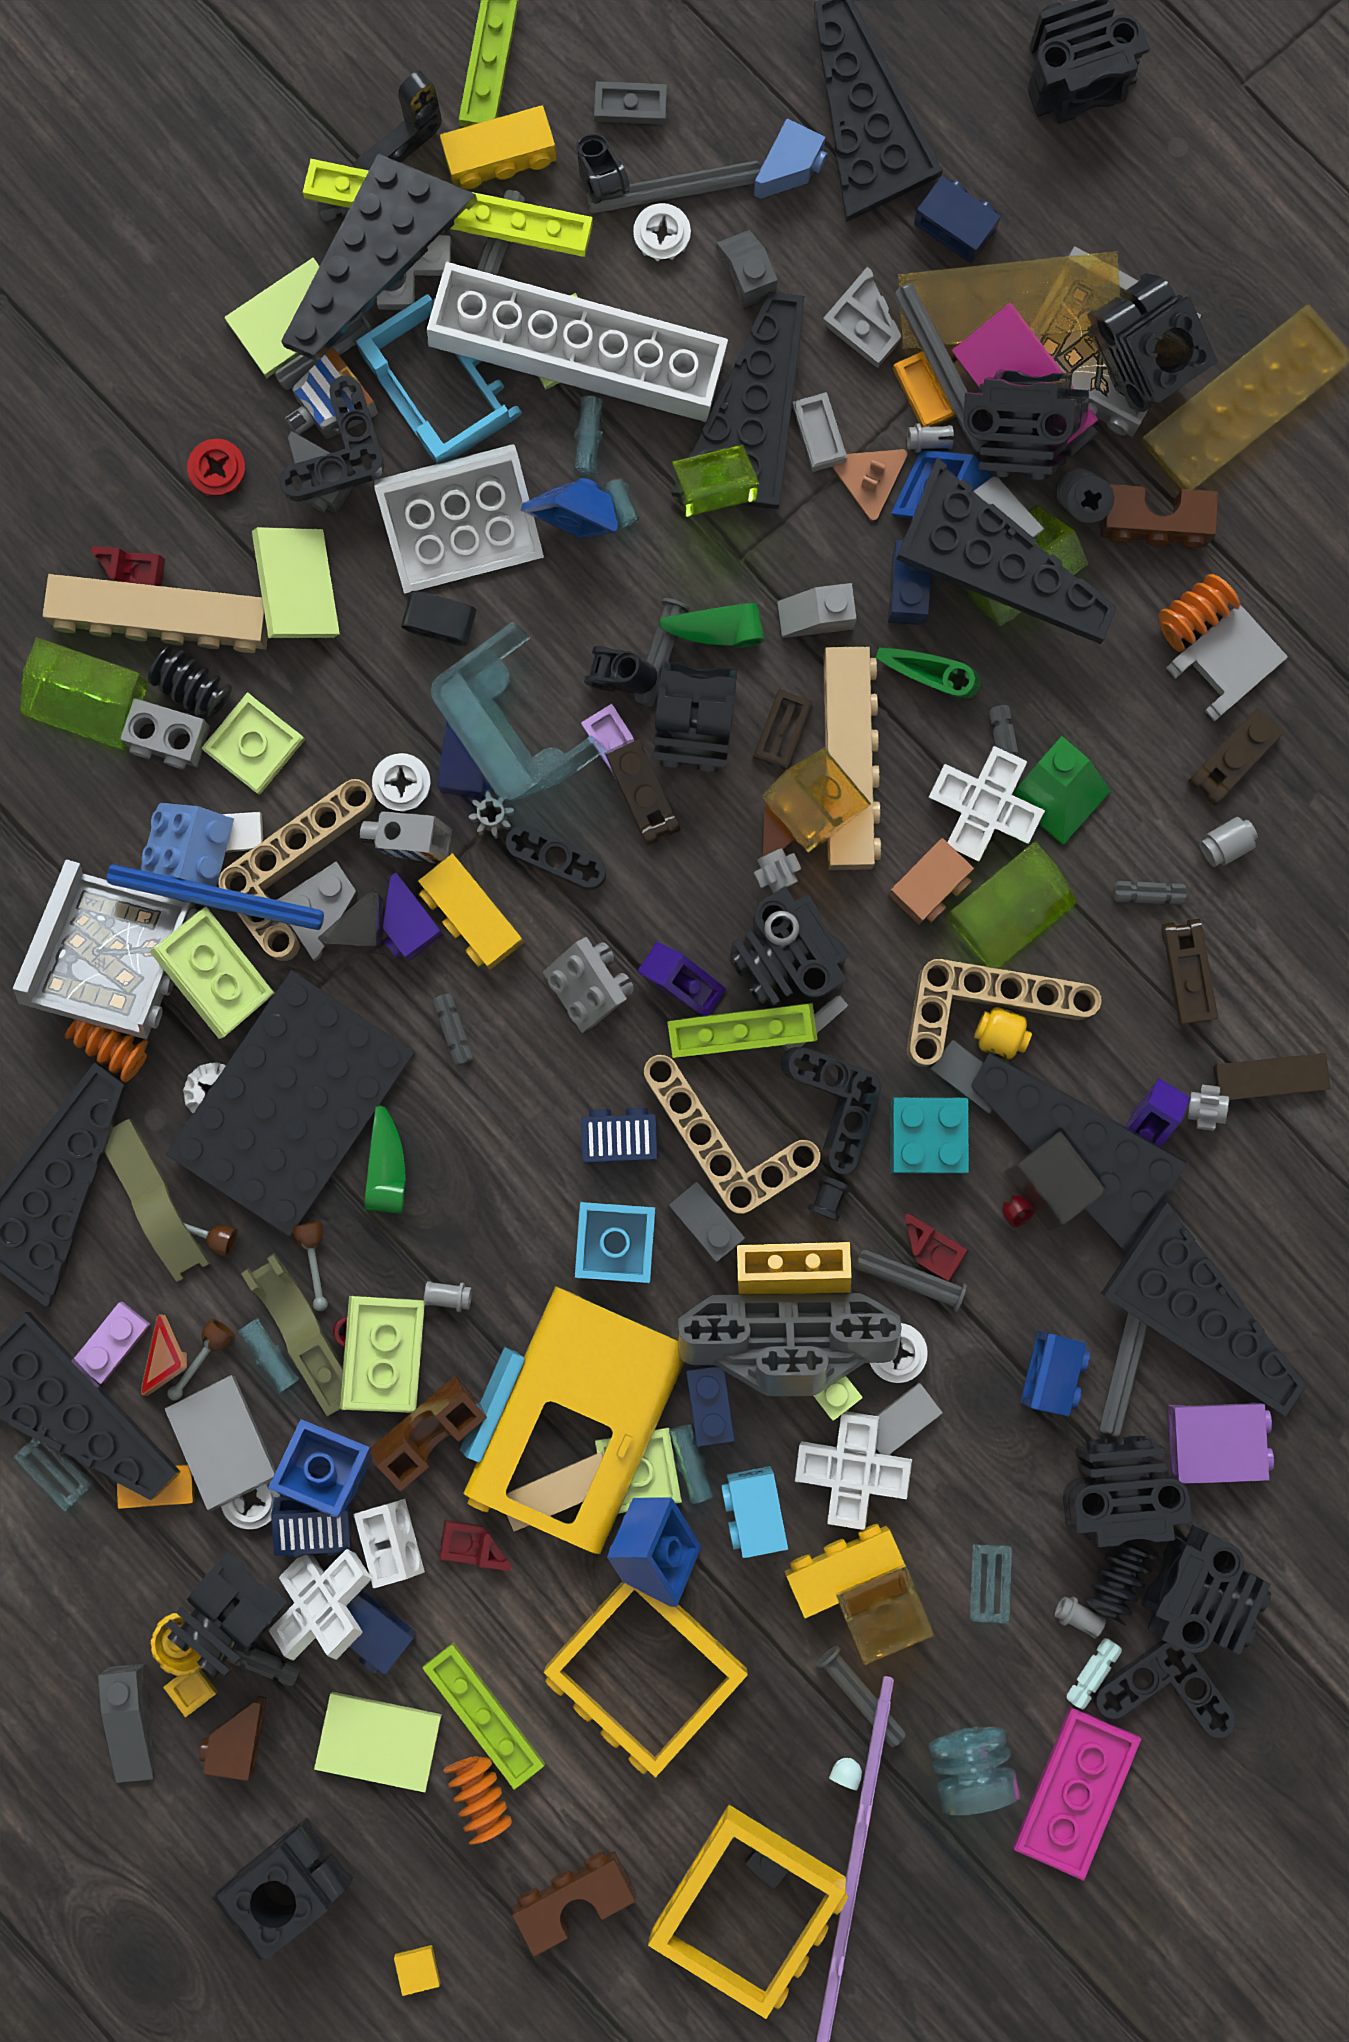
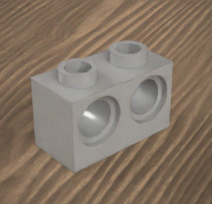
M134 698L120 740L130 747L129 753L150 759L151 754L165 758L163 763L185 770L186 764L198 767L203 751L201 748L206 742L210 726L202 718ZM146 724H154V734L150 738L140 739L139 733L141 728ZM188 734L190 742L187 747L181 750L175 749V739L179 735Z

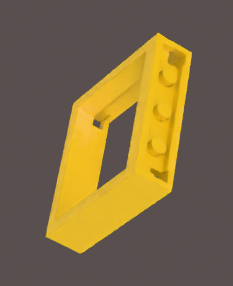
M623 1581L551 1659L544 1670V1673L548 1676L545 1682L554 1692L560 1696L566 1693L575 1702L573 1705L574 1710L584 1720L590 1722L593 1719L603 1728L600 1733L607 1742L615 1748L621 1745L631 1754L628 1759L642 1774L649 1771L655 1778L748 1675L747 1668L679 1604L677 1607H670ZM633 1590L638 1592L727 1676L655 1757L562 1670Z
M728 1805L651 1929L648 1946L767 2019L773 2007L780 2009L789 1993L787 1985L792 1977L799 1978L803 1973L809 1957L806 1955L814 1944L818 1947L823 1941L829 1928L826 1923L832 1913L838 1915L848 1899V1894H846V1877ZM733 1837H736L826 1893L766 1991L758 1988L673 1935Z

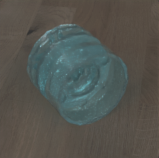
M1000 1727L966 1728L935 1739L929 1744L931 1757L937 1759L933 1763L934 1772L952 1775L937 1784L943 1813L948 1815L978 1814L1006 1807L1020 1798L1015 1770L1009 1767H997L1012 1757L1010 1748L1004 1747L1008 1742L1006 1729Z

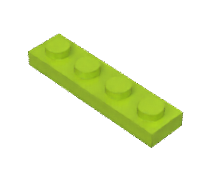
M481 0L459 115L460 126L468 127L498 117L519 0Z
M813 1003L668 1021L673 1058L818 1040Z
M454 1642L423 1666V1670L514 1790L544 1767L545 1762Z

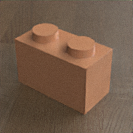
M941 838L890 890L888 895L918 925L925 918L932 922L946 908L942 901L951 892L957 897L972 882L967 876L974 868L949 843Z

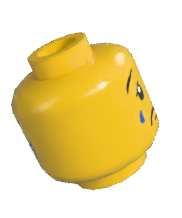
M994 1007L990 1013L987 1011L983 1012L974 1038L979 1040L978 1045L982 1051L986 1053L992 1052L1005 1060H1011L1017 1051L1022 1053L1026 1051L1032 1033L1026 1031L1027 1020L1024 1016L1002 1007Z

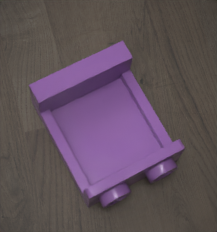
M1249 1402V1404L1201 1406L1167 1405L1172 1478L1183 1484L1269 1480V1471H1273L1274 1456L1272 1449L1267 1448V1433H1270L1272 1430L1270 1411L1265 1410V1404Z

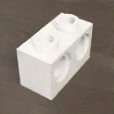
M405 1499L354 1514L367 1567L372 1577L373 1588L402 1581L425 1572Z

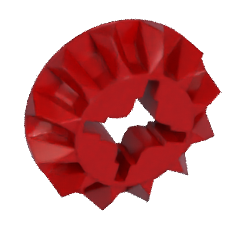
M210 439L200 443L191 452L187 463V471L195 488L207 496L218 495L223 497L224 494L230 491H236L238 484L242 479H245L246 463L242 453L233 443L223 439ZM208 458L217 464L226 462L223 465L225 478L216 473L211 476L208 475L212 471L207 460Z

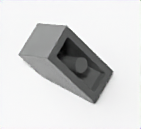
M750 230L717 242V248L743 309L765 301L769 292L777 293L778 279L764 246Z
M292 431L288 436L295 464L330 454L328 451ZM345 462L349 470V476L355 475L352 469L354 466ZM329 464L323 469L322 478L329 482L336 481L341 477L342 468L336 464ZM315 470L309 471L314 487L320 485L315 476ZM299 478L300 486H301V483H302V482L308 481V480H301V479ZM353 487L306 500V502L321 512L329 509L337 514Z
M695 1182L669 1204L671 1209L715 1262H718L745 1239L698 1182Z

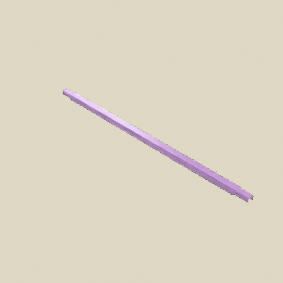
M883 1677L880 1698H878L846 1874V1894H848V1899L839 1913L816 2042L830 2041L890 1710V1698L894 1681L892 1677Z

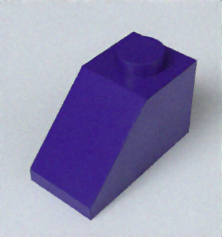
M394 873L390 876L383 929L389 937L383 941L396 958L403 954L410 961L441 938L443 933L399 875Z
M658 941L637 971L657 988L700 1016H709L726 990L723 985L685 955Z
M1158 1078L1140 1101L1125 1126L1162 1146L1181 1123L1190 1097Z

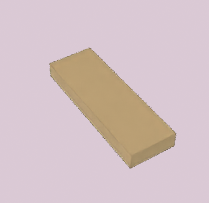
M603 1451L507 1492L506 1495L510 1499L548 1516L584 1501L604 1455ZM507 1515L514 1532L529 1525Z

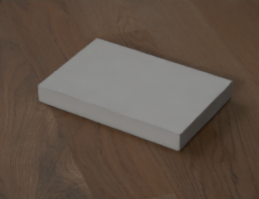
M230 1375L165 1408L208 1511H213L272 1481L276 1470L235 1376Z

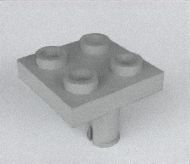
M587 937L575 942L543 971L549 986L556 992L567 1009L569 1017L576 1023L581 1033L599 1023L626 1000L625 996L631 995L634 990L632 982L620 987L621 983L629 979L626 974L620 973L613 978L606 968L607 965L612 964L614 961L613 953L610 951L602 956L600 955L609 946L601 942L593 947Z

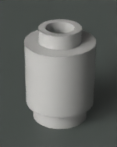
M1235 817L1207 833L1205 839L1200 842V848L1211 866L1216 867L1219 864L1225 866L1256 847L1255 839L1258 838V835L1249 820L1243 821L1239 817Z

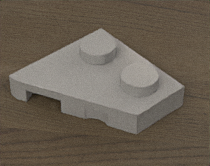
M867 267L826 314L822 324L878 368L899 344L902 336L895 321L891 319L888 313L889 308L884 297L880 295L873 280L872 270Z
M336 861L277 900L319 909L324 912V921L320 930L291 925L312 959L316 961L321 957L326 943L332 933H335L342 921V916L350 908L358 893Z

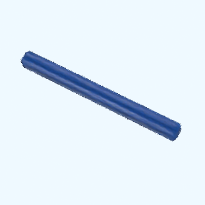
M114 864L110 865L107 873V883L118 887L314 930H320L324 921V912L310 907Z

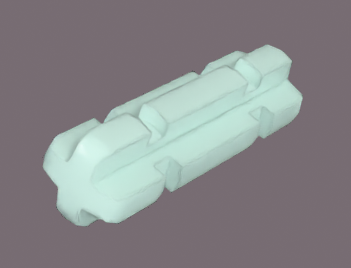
M1105 1638L1096 1649L1098 1654L1096 1656L1092 1655L1077 1678L1078 1685H1073L1067 1694L1069 1702L1080 1709L1086 1708L1092 1699L1090 1697L1091 1692L1095 1693L1112 1668L1109 1666L1112 1661L1115 1663L1122 1653L1120 1646L1110 1639Z

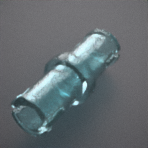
M593 396L581 397L579 428L575 429L574 438L577 439L574 471L581 472L582 469L584 474L597 473L599 442L603 441V432L600 431L604 400L597 398L595 402L596 397Z
M256 1318L238 1331L256 1356L255 1363L258 1367L260 1365L263 1366L279 1393L299 1380V1377L295 1375L281 1354L282 1347L280 1344L275 1345L260 1323L259 1318Z
M692 1424L681 1425L669 1430V1435H671L679 1461L676 1463L678 1472L683 1474L690 1496V1503H698L712 1498L713 1493L711 1492L703 1467L706 1464L705 1457L699 1454L692 1431Z

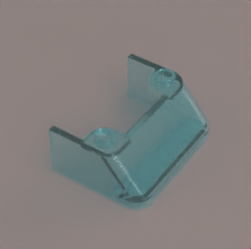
M511 622L440 674L431 686V697L496 794L509 801L520 800L563 782L607 750L603 743L591 735L566 754L557 748H546L532 757L494 701V699L507 690L510 684V673L501 659L530 639L529 635L514 622Z

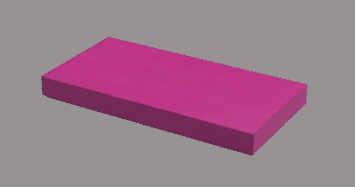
M1011 302L952 350L979 388L980 384L984 383L985 378L994 377L1000 369L1019 370L1032 376H1044L1054 372L1063 373ZM1089 406L1086 423L1068 439V443L1098 421ZM1058 414L1060 422L1067 426L1065 418Z
M1070 1706L1012 1846L1013 1849L1084 1881L1141 1742L1140 1736Z

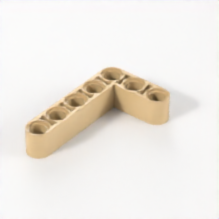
M351 779L346 781L225 868L219 877V887L230 890V883L235 877L245 876L246 886L241 893L269 898L264 891L367 817L374 810L376 800L372 790L362 780ZM359 790L366 792V799L362 805L353 807L348 804L349 796L353 792ZM326 812L336 813V821L333 826L329 828L319 826V819L322 814ZM297 833L305 834V845L298 850L290 849L289 841L291 837ZM268 854L275 855V867L270 871H261V859ZM237 913L263 950L271 957L279 961H288L298 954L300 941L289 924L268 919L255 923L250 915ZM280 934L288 935V947L282 952H275L272 948L274 938Z
M934 959L924 966L918 976L907 1043V1056L918 1067H928L941 1058L952 999L1073 1020H1083L1094 1015L1099 1010L1101 995L1094 986L1089 984L944 959ZM938 968L944 972L946 982L943 986L936 987L928 981L927 973L930 969ZM973 974L980 978L982 982L980 992L972 993L965 988L964 978L966 975ZM1009 980L1016 984L1018 994L1015 999H1008L1002 995L1000 986L1003 981ZM1039 987H1047L1052 990L1054 1001L1051 1005H1044L1039 1002L1037 998ZM1076 993H1083L1089 998L1090 1007L1087 1012H1082L1075 1007L1073 998ZM932 1004L939 1009L940 1018L938 1022L929 1023L923 1019L921 1010L924 1005ZM927 1040L933 1045L934 1054L931 1059H922L917 1055L915 1046L918 1041Z
M665 1055L653 1056L646 1062L644 1076L647 1084L730 1211L736 1214H744L751 1211L818 1166L820 1161L818 1147L808 1140H799L748 1173H745L675 1062ZM665 1063L670 1067L672 1072L667 1081L656 1082L651 1078L650 1070L654 1064ZM678 1093L687 1095L691 1100L690 1109L683 1114L674 1112L670 1107L671 1098ZM703 1124L710 1129L711 1139L708 1143L697 1145L691 1140L690 1131L695 1125ZM798 1147H806L812 1152V1163L806 1168L797 1166L793 1161V1152ZM723 1155L730 1160L731 1170L727 1175L717 1176L711 1172L710 1161L715 1156ZM767 1167H775L782 1174L781 1183L775 1188L767 1187L762 1182L761 1174ZM735 1187H745L751 1194V1201L744 1208H738L731 1203L730 1193Z

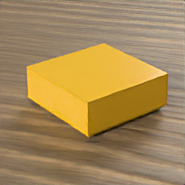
M202 1669L195 1674L177 1676L163 1687L185 1718L218 1693Z
M432 1945L395 1954L394 1961L402 1996L440 1987L441 1982Z

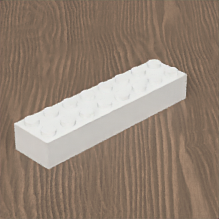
M449 262L445 264L427 327L429 347L706 422L709 416L728 342L726 338Z

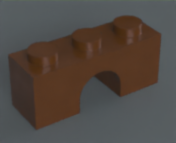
M1109 484L1115 496L1114 506L1109 515L1101 520L1100 537L1110 538V541L1114 543L1132 542V539L1146 540L1147 544L1153 546L1167 545L1168 542H1180L1187 548H1201L1205 544H1209L1216 535L1218 491L1181 489L1174 500L1173 514L1158 516L1152 513L1146 506L1144 486Z
M455 1375L370 1448L376 1467L401 1492L429 1468L427 1462L428 1455L441 1440L453 1436L459 1442L486 1419L487 1416L479 1400Z
M604 1851L599 1852L584 1862L586 1867L573 1874L571 1870H566L555 1876L550 1881L552 1885L541 1891H538L537 1888L530 1889L517 1898L518 1903L514 1906L512 1916L533 1957L568 1939L569 1927L563 1917L562 1910L569 1902L577 1899L590 1902L597 1910L601 1920L635 1902L636 1891L615 1851L608 1855Z

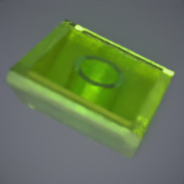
M743 445L673 462L686 517L756 500L757 476Z

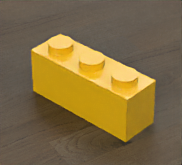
M543 105L440 134L441 145L452 183L463 189L476 188L482 182L494 178L500 180L508 179L517 172L529 168L533 170L543 169L550 165L551 162L557 161L555 143Z
M453 853L418 880L424 888L419 895L432 911L439 907L447 918L442 923L455 939L462 935L470 946L465 951L478 967L485 963L489 970H491L524 943L520 935Z
M850 1242L737 1245L739 1295L851 1293Z
M873 1524L866 1527L865 1530L858 1532L860 1538L845 1543L844 1539L837 1540L825 1546V1553L812 1559L810 1554H807L789 1563L791 1568L786 1570L785 1574L804 1618L843 1602V1598L839 1594L847 1592L868 1580L895 1571L901 1567H904L906 1573L908 1572L887 1525L880 1528L879 1524Z

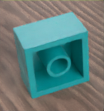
M892 1098L890 1100V1173H969L968 1098Z

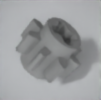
M486 791V799L481 803L477 800L472 801L477 809V813L471 814L469 820L470 822L480 821L481 824L477 829L479 835L488 830L492 831L496 839L498 838V830L503 827L507 830L512 829L507 821V816L514 815L515 811L514 808L504 809L503 806L507 800L504 794L496 800L492 798L489 791ZM494 807L497 813H501L496 815V821L493 823H489L488 818L483 817L488 815V809Z
M780 848L757 859L761 869L753 873L761 888L769 885L772 893L784 886L787 887L798 882L794 872L800 870L801 867L794 853L786 856L783 849Z
M1202 1085L1201 1093L1191 1092L1188 1119L1197 1120L1196 1129L1214 1131L1216 1123L1226 1124L1229 1096L1219 1095L1220 1087Z

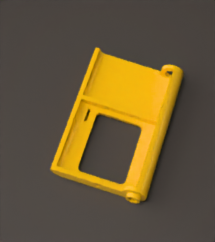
M555 1286L526 1351L525 1361L484 1456L480 1462H477L464 1494L469 1497L467 1504L476 1509L488 1512L491 1507L587 1551L601 1554L681 1372L684 1361L679 1356L677 1340ZM549 1401L607 1425L613 1431L576 1519L570 1524L512 1500L506 1495V1489L544 1404Z

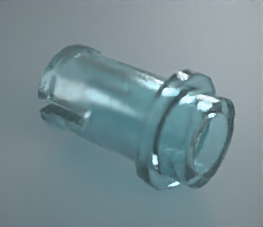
M618 478L603 485L604 491L612 497L618 527H626L637 522L639 516L636 514L628 493L630 489L629 484L624 483L623 478Z

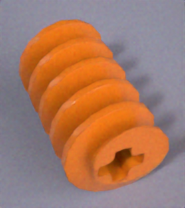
M1208 574L1203 579V583H1196L1192 587V592L1183 593L1180 600L1171 602L1169 609H1162L1158 613V623L1169 644L1176 651L1183 652L1185 649L1181 641L1183 638L1190 644L1195 643L1196 638L1193 630L1204 636L1208 632L1204 622L1207 621L1211 626L1216 627L1219 624L1216 613L1218 612L1223 618H1228L1230 610L1227 605L1230 604L1234 609L1238 610L1241 607L1240 600L1236 592L1226 581L1217 575Z
M76 1019L65 1034V1039L74 1038V1045L77 1048L86 1046L85 1052L89 1057L98 1055V1064L102 1066L109 1064L110 1073L115 1075L121 1073L120 1078L122 1082H127L133 1078L147 1058L145 1049L148 1041L143 1040L134 1045L135 1036L127 1034L122 1036V1032Z
M469 1757L457 1761L443 1770L444 1773H456L457 1775L448 1783L449 1788L461 1787L462 1790L453 1798L454 1802H466L467 1804L458 1813L459 1817L471 1816L472 1819L463 1827L464 1832L476 1831L477 1833L468 1844H478L500 1835L512 1824L511 1816L501 1815L507 1809L505 1801L497 1800L502 1794L501 1787L491 1786L497 1780V1775L493 1771H486L492 1765L489 1757Z

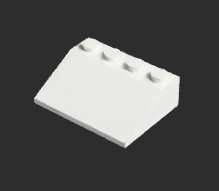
M514 444L374 480L377 499L404 594L544 558L534 516L521 511L522 503L529 501Z

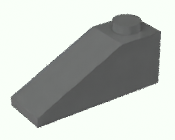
M146 1663L108 1667L98 1675L101 1716L115 1782L154 1779Z

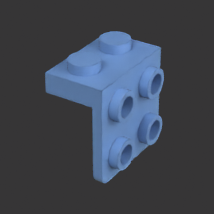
M160 803L151 818L152 828L147 846L142 852L141 871L217 887L234 818L199 806Z

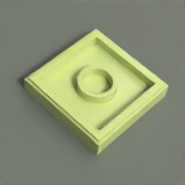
M247 692L201 749L260 795L305 741V738Z
M669 1427L655 1429L619 1513L628 1511L633 1498L672 1497L675 1504L681 1503ZM611 1437L595 1440L597 1453L603 1451V1454L605 1453Z

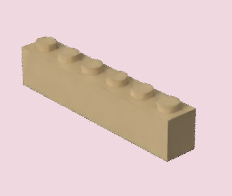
M48 574L42 617L56 631L75 633L76 628L89 630L90 634L100 637H111L112 632L125 634L126 638L136 641H147L148 636L161 638L162 642L172 645H183L184 640L198 642V646L208 649H219L220 644L234 646V650L244 653H255L256 648H267L268 632L262 597Z
M826 647L823 659L828 870H872L875 864L874 860L881 859L880 838H874V824L880 823V803L873 802V788L879 787V766H872V752H878V730L871 729V716H877L878 700L877 694H871L870 680H876L877 661L876 658H870V647Z

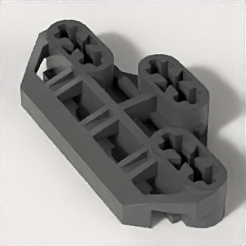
M861 1293L712 1295L678 1318V1353L680 1358L688 1364L715 1365L767 1396H813L821 1393L864 1363H885L895 1359L899 1352L902 1326L898 1314Z

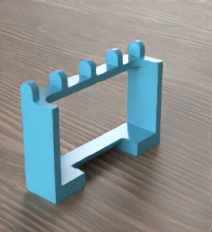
M427 294L356 340V344L361 356L435 464L456 459L517 419L522 412L518 406L507 410L505 405H500L494 395L499 393L504 388V385L500 380H496L487 386L475 368L476 365L482 362L481 360L455 354L494 412L445 444L442 443L429 422L424 420L390 370L388 362L379 350L431 316L435 299L432 300L429 294Z

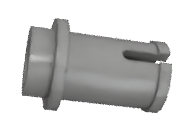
M916 423L914 427H908L907 447L908 449H914L915 453H920L921 449H952L954 440L938 438L954 436L952 425L921 427L920 423Z
M427 1281L424 1305L456 1308V1311L460 1313L462 1309L469 1310L472 1299L471 1287H465V1283L455 1286Z
M1064 1596L1055 1610V1617L1059 1619L1060 1624L1064 1626L1070 1624L1089 1634L1094 1639L1101 1634L1105 1626V1616L1099 1615L1078 1604V1599L1075 1597L1069 1599Z

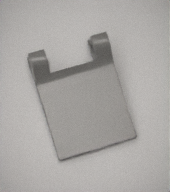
M1241 606L1238 610L1232 609L1228 618H1222L1216 627L1210 628L1207 634L1202 635L1195 643L1177 656L1166 669L1175 679L1191 665L1199 671L1220 695L1205 710L1210 718L1216 721L1288 656Z

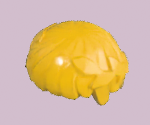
M177 1613L170 1614L157 1624L152 1634V1655L156 1662L161 1665L160 1667L167 1673L176 1676L195 1674L202 1669L197 1663L202 1656L191 1647L186 1652L182 1651L167 1638L171 1630L165 1625L170 1619L179 1626L185 1621Z

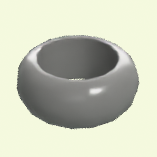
M774 912L765 922L764 931L766 937L776 945L784 946L792 943L799 934L798 920L789 912ZM779 918L787 919L792 924L793 930L791 935L783 939L774 936L771 931L773 921Z

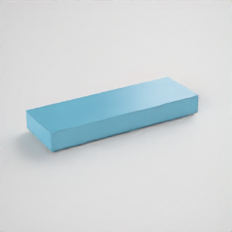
M504 1347L480 1402L487 1418L465 1436L460 1451L467 1458L480 1462L525 1361L524 1357L514 1350Z

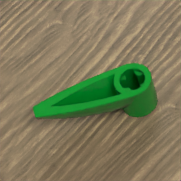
M756 603L695 611L658 620L659 627L662 630L697 643L733 645L734 648H746L765 641L759 608Z
M878 649L876 659L918 682L949 693L958 699H971L980 690V676L974 669L964 663L909 650ZM965 673L969 683L967 687L962 686L961 690H958L959 686L955 684V679L957 676L962 677V674Z
M378 1106L375 1108L365 1211L402 1214L406 1189L402 1144L386 1107Z

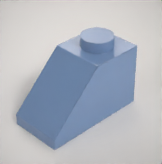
M786 119L755 180L754 196L761 199L807 184L813 172L819 174L828 155L824 151L825 136Z

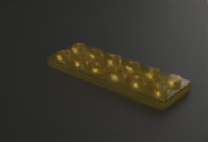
M1117 251L898 274L899 288L907 284L914 285L944 346L960 344L1010 302L1036 336L1088 331L1087 328L1091 326V322L1087 314L1092 310L1097 311L1115 297H1120ZM901 310L903 349L921 348Z
M1307 304L1146 434L1141 442L1181 489L1195 490L1349 365V350L1311 306Z

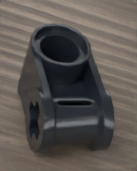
M588 134L581 137L576 144L579 174L594 204L601 203L603 197L618 192L622 194L629 193L630 184L622 162L617 159L607 139L599 134Z
M594 646L592 654L595 657L590 675L585 676L584 683L603 691L645 694L654 687L657 681V671L651 663L634 652Z

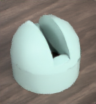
M843 1758L838 1760L833 1766L829 1779L847 1788L857 1790L861 1781L862 1770L853 1759Z

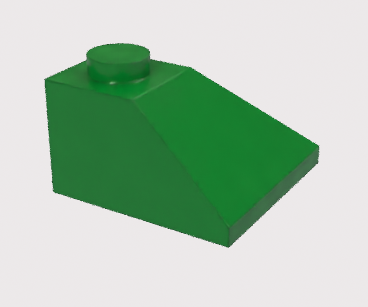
M1061 736L1013 791L1012 795L1045 810L1038 825L1063 846L1111 790L1092 762Z

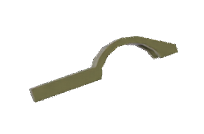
M127 1119L114 1126L105 1149V1154L132 1201L136 1217L146 1237L175 1281L179 1282L184 1279L182 1272L198 1263L202 1267H206L211 1263L201 1245L196 1242L181 1220L171 1200L168 1184L133 1120Z
M274 1253L267 1258L269 1263L253 1272L248 1268L241 1275L250 1290L262 1300L274 1318L285 1340L288 1353L326 1416H329L340 1409L343 1365L322 1332L320 1324L305 1295Z

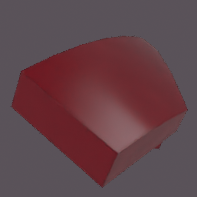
M91 547L92 554L98 558L107 570L106 573L111 580L161 586L165 558L159 554L129 553L120 548Z
M907 1213L904 1219L916 1262L942 1279L951 1282L969 1251Z
M444 1520L438 1555L440 1560L477 1564L483 1568L511 1570V1564L483 1526Z

